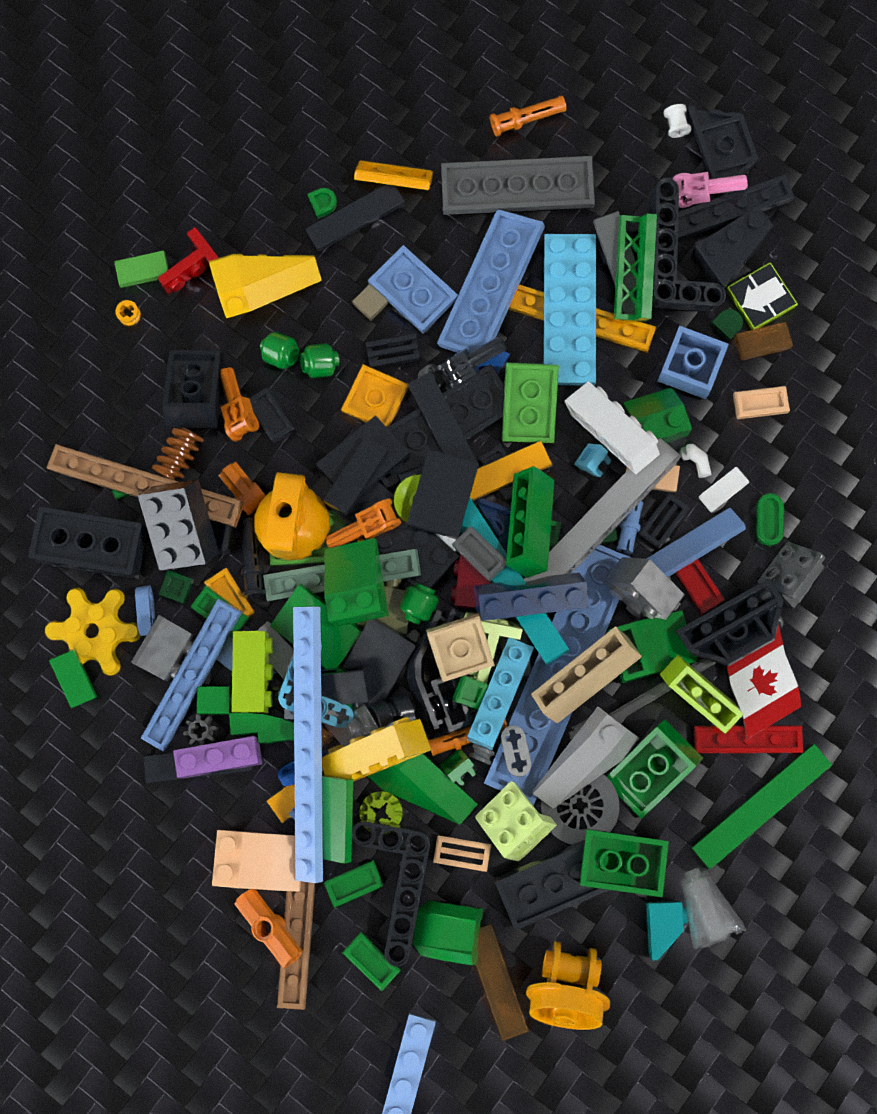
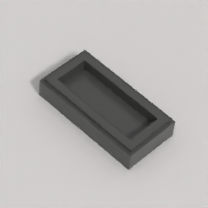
M472 526L452 543V546L488 582H491L507 567L506 559Z

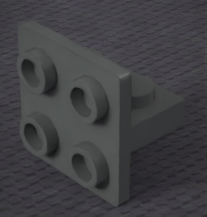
M786 542L764 571L758 583L760 584L769 579L783 598V602L787 606L795 608L823 570L822 562L825 556L820 552Z

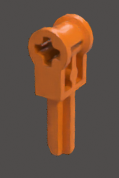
M228 367L220 370V378L227 399V404L223 405L221 410L225 421L224 428L226 434L231 440L237 442L242 439L244 434L257 431L259 429V422L254 415L250 399L240 394L234 369Z
M382 500L355 514L356 522L326 537L328 547L345 545L363 535L366 539H372L401 525V520L396 518L391 507L392 500Z

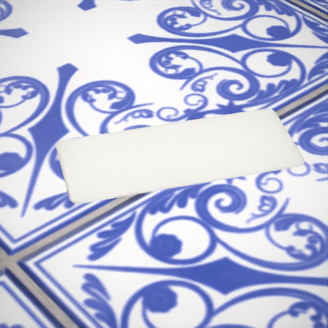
M735 467L703 492L699 499L710 512H713L746 486L749 481Z

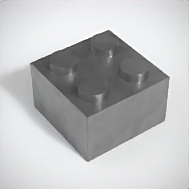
M622 557L603 581L610 588L609 592L615 598L622 600L627 605L626 609L636 617L667 619L685 595L650 559Z

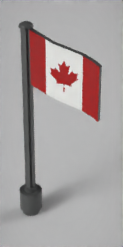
M781 616L774 641L734 664L726 666L731 690L738 708L744 714L742 718L746 740L801 707L798 684L785 655L780 627L783 626V619ZM702 658L691 666L700 673L716 662ZM664 681L609 715L616 721H620L669 692L672 688ZM588 718L573 726V730L568 732L571 740Z

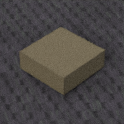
M371 284L352 301L353 305L369 320H372L389 304L388 300Z

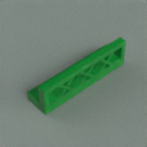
M647 213L642 217L619 216L614 320L644 322L651 319L657 214ZM626 222L639 223L638 235L633 239L626 233ZM630 246L637 253V260L632 265L624 258L625 250ZM628 272L636 279V284L630 291L623 284V277ZM627 298L634 304V315L621 314L622 302Z

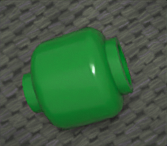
M272 332L261 341L260 350L264 362L280 369L288 368L296 363L299 357V348L296 340L279 332Z
M328 343L308 345L304 352L300 353L301 369L310 378L331 376L334 374L335 367L339 366L338 352L333 351Z
M418 583L415 586L407 587L399 606L400 610L406 613L404 619L419 624L421 620L429 621L438 603V597L434 595L435 590Z

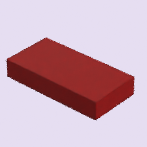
M698 559L674 573L701 615L725 600Z

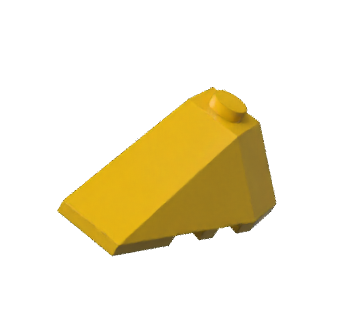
M231 254L209 261L226 318L255 310L322 281L314 256L283 255L279 257L258 254V256Z

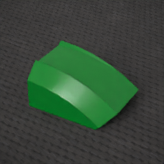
M427 900L417 912L413 945L421 956L460 964H477V948L483 908Z

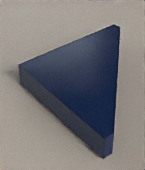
M479 498L477 506L507 553L511 508Z

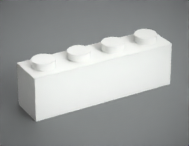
M588 381L565 400L570 415L634 474L640 472L660 455L656 445L658 440L655 435L649 430L645 432L634 416L628 417L617 401L611 402L601 387L595 388Z

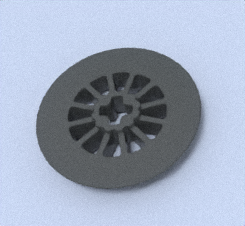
M604 774L589 783L591 788L585 796H583L582 788L579 791V795L575 793L573 798H568L570 800L569 803L562 802L559 804L569 806V809L560 813L557 812V807L553 809L541 800V813L551 817L557 824L550 832L559 840L573 845L585 840L586 829L611 832L619 815V798L615 787ZM596 789L600 796L589 800L588 797ZM577 798H581L582 802L587 803V808L583 809L582 814H579L577 809L572 808V804L577 802ZM602 799L603 807L591 806L592 802ZM590 809L602 810L600 818L591 813ZM571 812L570 817L563 823L560 815ZM587 814L596 820V823L591 827L586 817ZM574 816H576L575 829L568 827ZM581 816L587 826L586 829L582 830L579 829Z

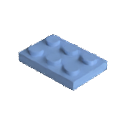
M404 245L368 280L369 284L380 292L394 308L422 333L458 297L447 284Z

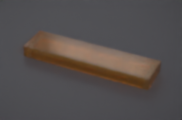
M491 924L481 927L476 966L502 1041L529 1031Z

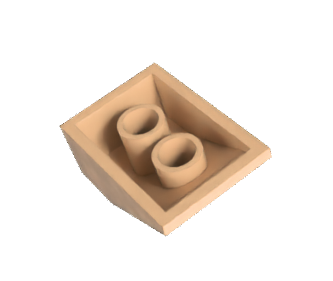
M217 830L212 886L299 892L301 881H297L295 876V835Z

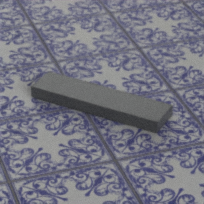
M618 211L593 220L615 288L620 216ZM631 247L626 249L624 253V258L630 265L635 262ZM628 272L623 277V284L630 291L635 286L636 279ZM627 298L622 302L624 314L634 315V304Z

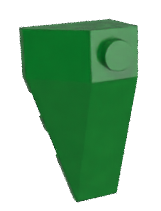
M423 754L368 776L383 791L457 824H461L478 805Z

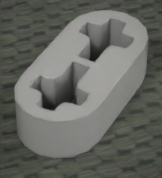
M518 726L506 727L501 735V743L507 769L512 775L522 777L531 768L524 731ZM514 730L515 734H520L521 739L517 740L518 749L513 750L510 741L506 742L505 737L509 736V731ZM519 752L521 761L526 760L527 766L523 767V772H518L517 768L512 769L511 763L515 762L514 753Z

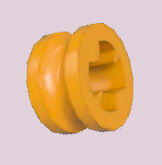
M122 301L116 307V316L122 324L132 326L140 320V310L133 301ZM128 309L133 315L131 317L125 316L123 311Z

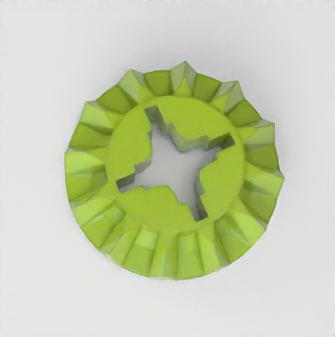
M383 791L375 792L367 796L362 802L359 811L360 819L375 820L376 813L371 809V806L381 808L387 802L388 805L386 806L385 813L388 814L391 820L381 818L379 821L399 825L402 820V807L394 795ZM363 825L369 832L372 833L371 829L368 826ZM387 831V832L384 833V835H385V834H389V833H391L392 831Z

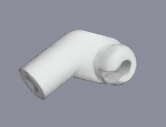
M687 444L686 447L680 449L679 453L683 460L691 459L696 463L699 478L712 475L708 456L703 450L694 444Z

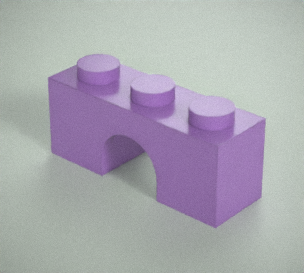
M255 736L173 750L177 778H188L210 774L215 771L239 769L262 764L258 737Z

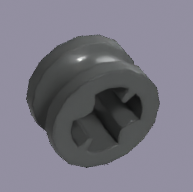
M473 743L474 751L469 753V757L491 765L490 757L494 756L495 752Z

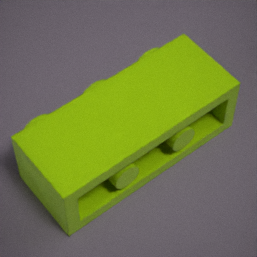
M233 631L232 712L268 713V707L273 705V693L269 691V680H273V665L269 664V654H273L274 644L273 638H269V633L266 631Z
M679 655L660 673L669 687L725 734L744 715L731 699Z

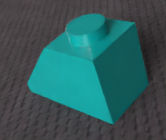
M680 901L646 902L648 947L651 960H659L684 931V924H688L687 908L682 907V902Z

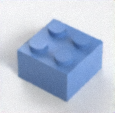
M679 326L658 382L706 399L714 384L728 343Z

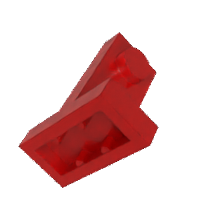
M193 228L187 234L197 250L158 277V280L168 294L172 291L180 290L190 278L201 275L206 267L210 266L209 261L219 258L196 228Z

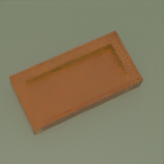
M786 322L739 333L735 336L741 360L793 347Z

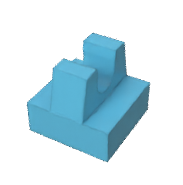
M588 443L574 464L580 470L586 471L593 476L601 477L603 472L598 469L599 464L602 462L609 465L612 460L607 455L608 451L602 445Z

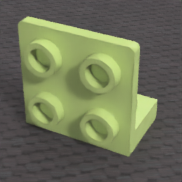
M512 781L475 816L503 857L515 861H520L557 826L551 817L539 814L518 785Z

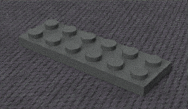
M592 156L441 163L443 215L496 212L497 209L512 212L594 208L595 205Z

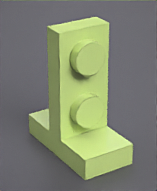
M466 612L465 617L474 615L475 613ZM505 619L481 621L492 658H494L499 636L519 640L521 638L523 629L515 621ZM491 667L470 673L472 678L487 683Z

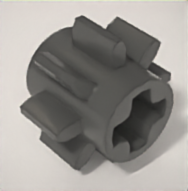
M196 714V721H186L189 729L183 735L192 738L189 743L190 745H195L199 741L201 746L206 745L208 740H216L212 735L213 731L218 730V727L210 725L211 717L208 716L205 721H202L201 715ZM200 725L206 728V732L202 733V737L196 734V730L200 729Z

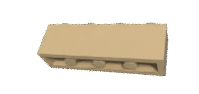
M615 626L531 695L543 714L558 724L642 656L630 639Z

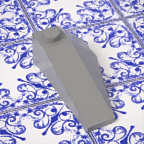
M597 707L533 789L532 793L554 809L621 762L640 738L600 707Z

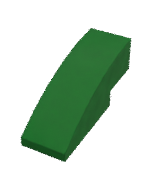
M229 713L230 730L233 736L258 734V743L260 744L294 741V723L264 714Z

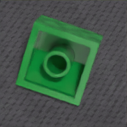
M672 388L622 403L628 417L634 416L640 423L641 428L645 432L651 431L657 440L661 438L664 442L668 443L687 437L692 430L684 404Z

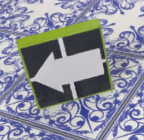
M771 262L726 288L727 293L752 332L798 305Z

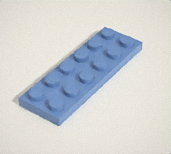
M497 209L437 342L439 347L457 353L467 348L470 353L496 338L545 228L543 222Z

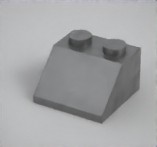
M158 615L131 662L170 682L177 674L196 636Z

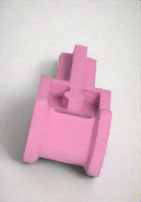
M708 172L696 174L680 173L673 177V180L677 182L679 187L680 208L710 202V194L745 190L748 186L746 175L709 179Z

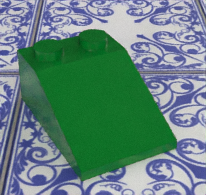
M376 538L325 549V602L328 621L337 627L389 616Z
M664 719L607 778L615 787L618 796L642 819L701 762L703 757Z
M586 829L580 886L663 897L669 841Z

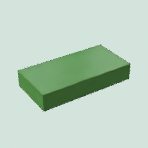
M164 251L114 261L121 288L158 280L159 276L169 270Z

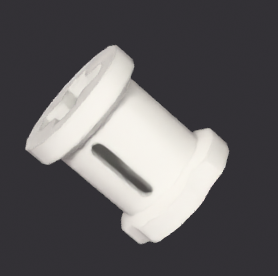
M683 104L672 105L664 110V116L668 118L670 126L668 133L672 138L682 137L691 132V126L687 124L685 116L686 106Z

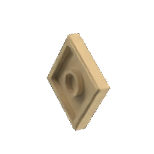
M479 614L426 630L443 682L495 666Z

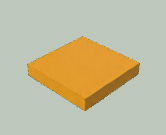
M362 365L341 410L366 423L376 415L386 427L392 425L409 387L405 382Z

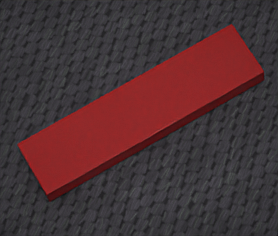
M693 726L694 749L698 753H803L802 726H769L747 740L744 726H732L726 734L717 726Z

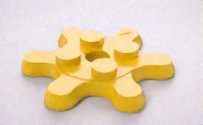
M71 589L66 597L71 607L70 617L63 622L51 621L45 627V635L50 640L65 641L68 644L69 651L76 649L82 664L88 660H95L99 663L104 674L109 676L117 674L121 667L115 651L117 646L125 641L136 642L141 637L138 624L123 623L118 617V610L125 601L124 593L119 589H111L106 593L105 598L101 602L91 603L82 589ZM89 624H96L99 628V633L94 638L86 636Z

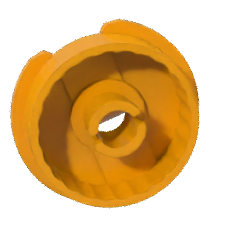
M555 941L552 951L546 950L542 977H546L547 982L532 984L526 991V996L531 1000L529 1010L531 1017L545 1024L567 1029L589 1030L602 1026L603 1012L609 1009L610 1000L602 993L592 990L593 987H597L599 984L602 966L601 960H596V949L590 948L587 957L578 955L575 957L561 952V942ZM556 980L582 985V988L556 983Z

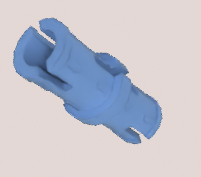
M640 502L621 521L619 525L621 532L618 546L616 547L618 552L623 550L625 554L633 553L636 533L640 531L641 527L639 519L643 502Z

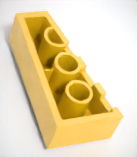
M406 717L393 722V725L390 727L385 726L371 731L372 735L368 737L360 736L349 741L350 745L343 747L342 744L328 749L329 754L322 757V768L325 775L353 779L354 782L431 751L421 720L410 721Z

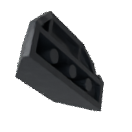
M767 579L676 630V633L691 655L730 666L775 640L783 598L770 580Z

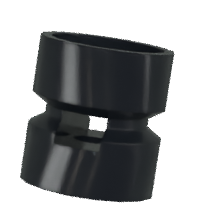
M405 693L390 697L387 702L381 700L367 706L368 720L372 730L385 726L390 727L393 725V722L406 717L410 721L415 720L412 703Z

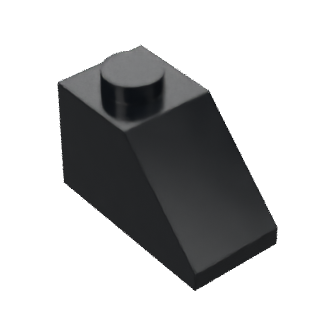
M370 664L321 670V688L343 705L352 704V707L365 706L376 695Z

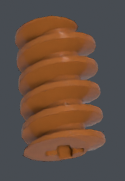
M183 427L172 429L171 432L176 438H167L166 441L171 447L163 446L161 450L166 456L159 455L156 458L161 465H152L151 467L161 477L174 480L175 477L184 478V475L179 471L180 468L189 469V466L184 462L185 459L194 460V457L189 453L190 450L199 451L194 442L204 441L200 436Z

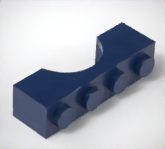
M580 573L555 575L546 582L528 586H513L501 582L474 586L476 612L479 614L481 621L588 608L587 581Z

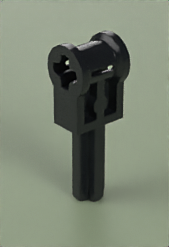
M497 337L470 353L465 348L440 362L433 369L440 373L446 383V390H449L477 374L479 371L477 366L504 352L507 347L501 337Z

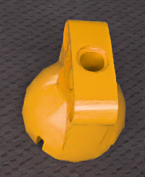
M277 472L273 491L269 492L262 499L254 516L255 533L259 542L271 555L286 561L303 560L311 556V552L314 549L318 551L326 542V537L330 531V514L322 499L313 490L308 488L305 476ZM288 506L292 508V512L288 517H279V511L283 507Z

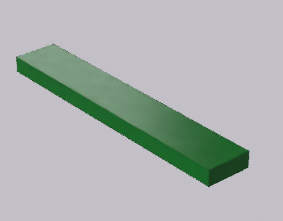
M812 744L692 846L691 849L708 869L713 868L832 766L831 762L815 744Z

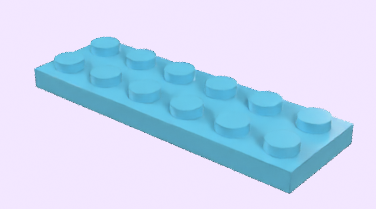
M545 234L544 364L559 365L558 385H584L588 381L594 386L596 384V234Z

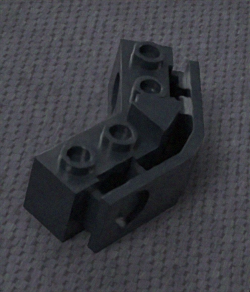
M453 608L443 613L435 610L432 618L424 622L416 641L418 645L407 662V681L426 731L439 728L440 733H449L473 723L468 706L455 702L452 699L459 683L458 679L442 681L426 630L438 625L440 626L465 617V614Z

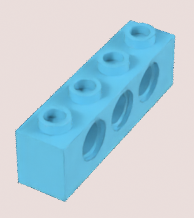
M508 638L467 736L468 741L492 751L534 647L513 638Z

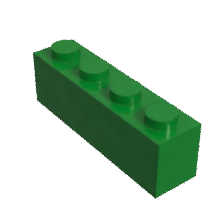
M535 466L514 474L506 559L508 567L526 578L548 571L554 479Z

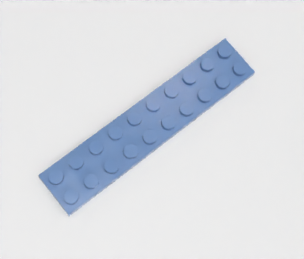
M599 545L573 572L580 573L587 581L588 608L557 611L552 621V624L570 651L546 665L541 655L538 654L508 727L518 726L525 733L531 759L530 771L522 777L512 775L507 769L501 743L484 784L501 791L511 781L515 782L531 804L534 805L537 796L532 791L547 773L572 712L557 724L543 714L531 694L605 635L619 599L609 592L610 588L603 581L622 557H631ZM514 730L509 731V736L505 737V740L512 743L513 750L518 749L517 740L521 739L520 734H515ZM519 752L514 753L515 762L511 763L512 769L517 768L518 772H523V767L527 766L526 760L521 761Z

